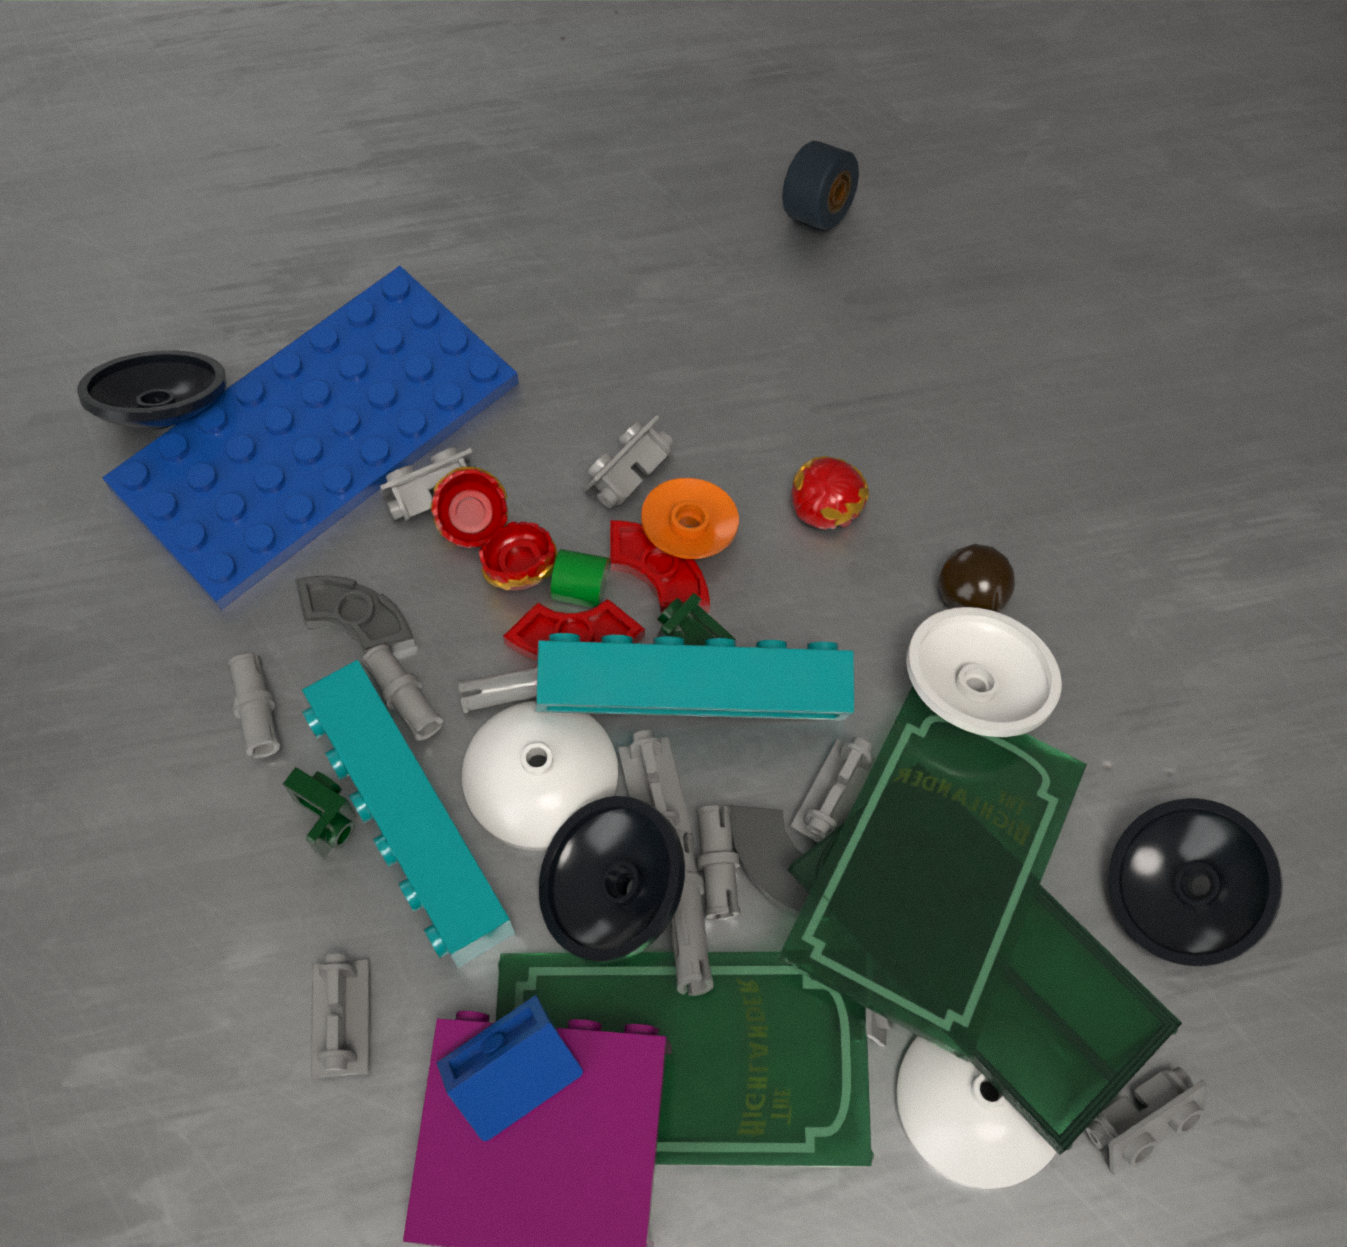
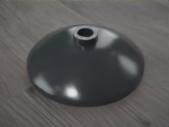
M161 350L131 354L103 363L89 371L80 380L77 392L82 407L104 421L139 429H164L182 423L210 407L225 390L227 381L224 367L217 360L207 355L189 351Z
M626 796L598 799L580 808L569 817L553 837L544 856L539 877V902L542 916L549 932L557 943L571 954L582 959L600 963H611L631 958L655 942L671 922L681 900L684 887L685 859L682 844L675 828L667 817L655 807L641 800ZM633 879L632 887L627 893L628 883Z
M1186 798L1168 801L1147 810L1137 817L1119 838L1110 860L1108 874L1111 902L1126 932L1151 954L1184 966L1209 967L1235 960L1252 950L1273 926L1282 900L1283 881L1279 860L1265 834L1255 823L1234 808L1206 799ZM1199 876H1206L1210 881L1209 891L1204 895H1195L1192 890V882Z

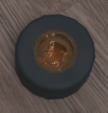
M815 140L805 144L793 158L784 180L782 200L784 210L788 216L820 229L829 230L838 225L848 212L858 186L859 166L855 155L852 152Z

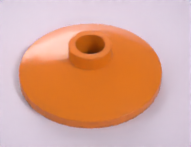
M677 478L661 483L647 495L642 506L641 522L649 540L662 551L680 558L702 559L720 553L731 544L738 530L739 514L732 498L715 484L697 478Z

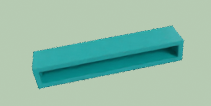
M555 633L549 635V641L539 640L536 712L845 720L854 713V651L838 650V644L834 642H812L807 644V649L787 648V642L781 640L756 642V647H736V641L733 639L713 638L705 640V646L684 645L683 638L671 636L654 638L653 644H634L633 638L626 635L602 636L601 642H580V636L577 634Z
M358 659L302 689L311 706L302 711L306 721L317 739L327 734L334 748L326 752L325 755L339 780L350 775L357 788L356 792L348 795L363 823L374 818L382 832L381 835L373 839L388 867L399 862L407 879L398 883L413 912L424 907L433 924L423 930L439 959L450 953L456 966L459 968L513 936L515 931L508 915Z

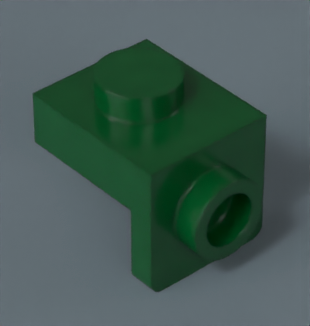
M695 593L685 603L677 597L657 619L663 625L657 637H680L684 639V645L705 646V640L713 638H727L736 641L728 631L699 606L702 599Z
M295 767L283 782V786L294 802L320 818L307 834L306 841L316 854L326 858L333 848L339 849L349 839L354 829V820L357 816L348 800L339 795L342 789L336 782L319 771H316L311 777Z

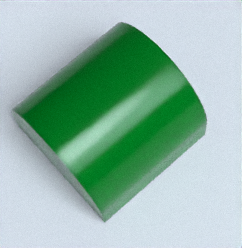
M560 549L555 560L551 579L552 600L592 608L601 604L611 568L610 558Z

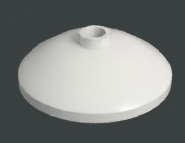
M974 607L952 608L938 612L923 621L915 631L908 646L906 658L907 671L917 694L938 716L963 730L991 737H1010L1025 734L1042 725L1052 714L1059 701L1062 688L1061 674L1053 654L1046 644L1028 627L1001 613Z
M536 700L513 705L490 718L478 730L470 742L462 766V787L465 800L470 812L479 825L498 841L515 848L531 851H546L560 827L580 808L598 799L615 796L619 779L618 761L614 746L604 728L587 713L536 712ZM535 755H542L547 758L546 763L541 767H532L528 764L529 760Z
M973 1010L966 1029L953 1022L951 1023V1026L1058 1137L1068 1125L1069 1093L1063 1071L1046 1043L1024 1024L995 1012ZM963 1011L957 1012V1013H953V1014H955V1015L961 1017L962 1014H963ZM930 1024L915 1038L906 1051L896 1080L897 1112L903 1131L913 1149L928 1166L940 1175L958 1184L972 1188H1005L1025 1181L1037 1174L1054 1157L1056 1151L1000 1092L998 1100L995 1102L987 1101L982 1097L980 1084L988 1080L939 1028Z

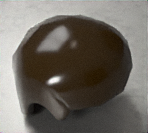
M972 544L957 549L947 558L941 569L938 582L943 601L951 609L974 607L1000 613L1014 593L1015 576L1008 558L994 547Z

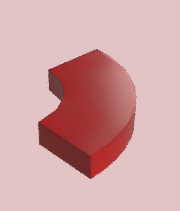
M610 520L611 571L631 574L645 582L657 597L661 614L677 597L685 603L693 593L702 599L699 606L705 612L710 613L708 587L703 573L694 559L676 557L656 547L645 534L642 524Z
M609 599L591 610L578 613L556 612L537 602L503 635L504 644L517 653L537 661L539 640L549 641L550 634H577L580 636V642H601L602 636L626 635L632 637L633 643L637 644L645 637V628Z

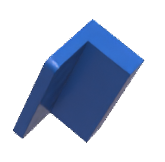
M537 995L436 1062L446 1093L482 1141H489L583 1074L579 1062L559 1035L549 1013Z

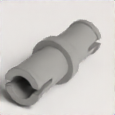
M382 644L370 649L363 656L362 659L364 661L361 662V665L369 672L383 691L381 697L383 702L389 709L398 712L412 731V735L416 740H425L434 735L441 728L443 719L435 712L421 693L422 684L415 675L407 674L392 654V650L388 645Z
M243 653L231 658L228 662V669L231 672L236 696L233 699L232 708L235 717L241 720L247 756L252 755L253 758H263L275 754L280 749V742L277 739L272 717L275 702L273 694L266 690L260 656L257 655L255 657L254 653Z
M719 805L705 806L696 810L701 845V855L696 860L698 871L703 872L706 902L705 917L707 919H714L716 915L717 919H728L741 915L738 906L735 869L740 866L739 854L733 852L730 823L731 809L725 805L721 807V811H719Z

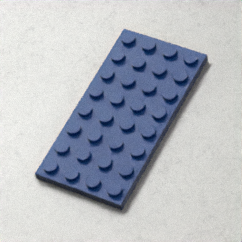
M398 266L228 387L210 407L192 418L176 424L103 476L102 479L117 498L222 611L379 491L380 485L387 483L386 476L389 473L402 467L413 465L519 384L518 374L406 270Z

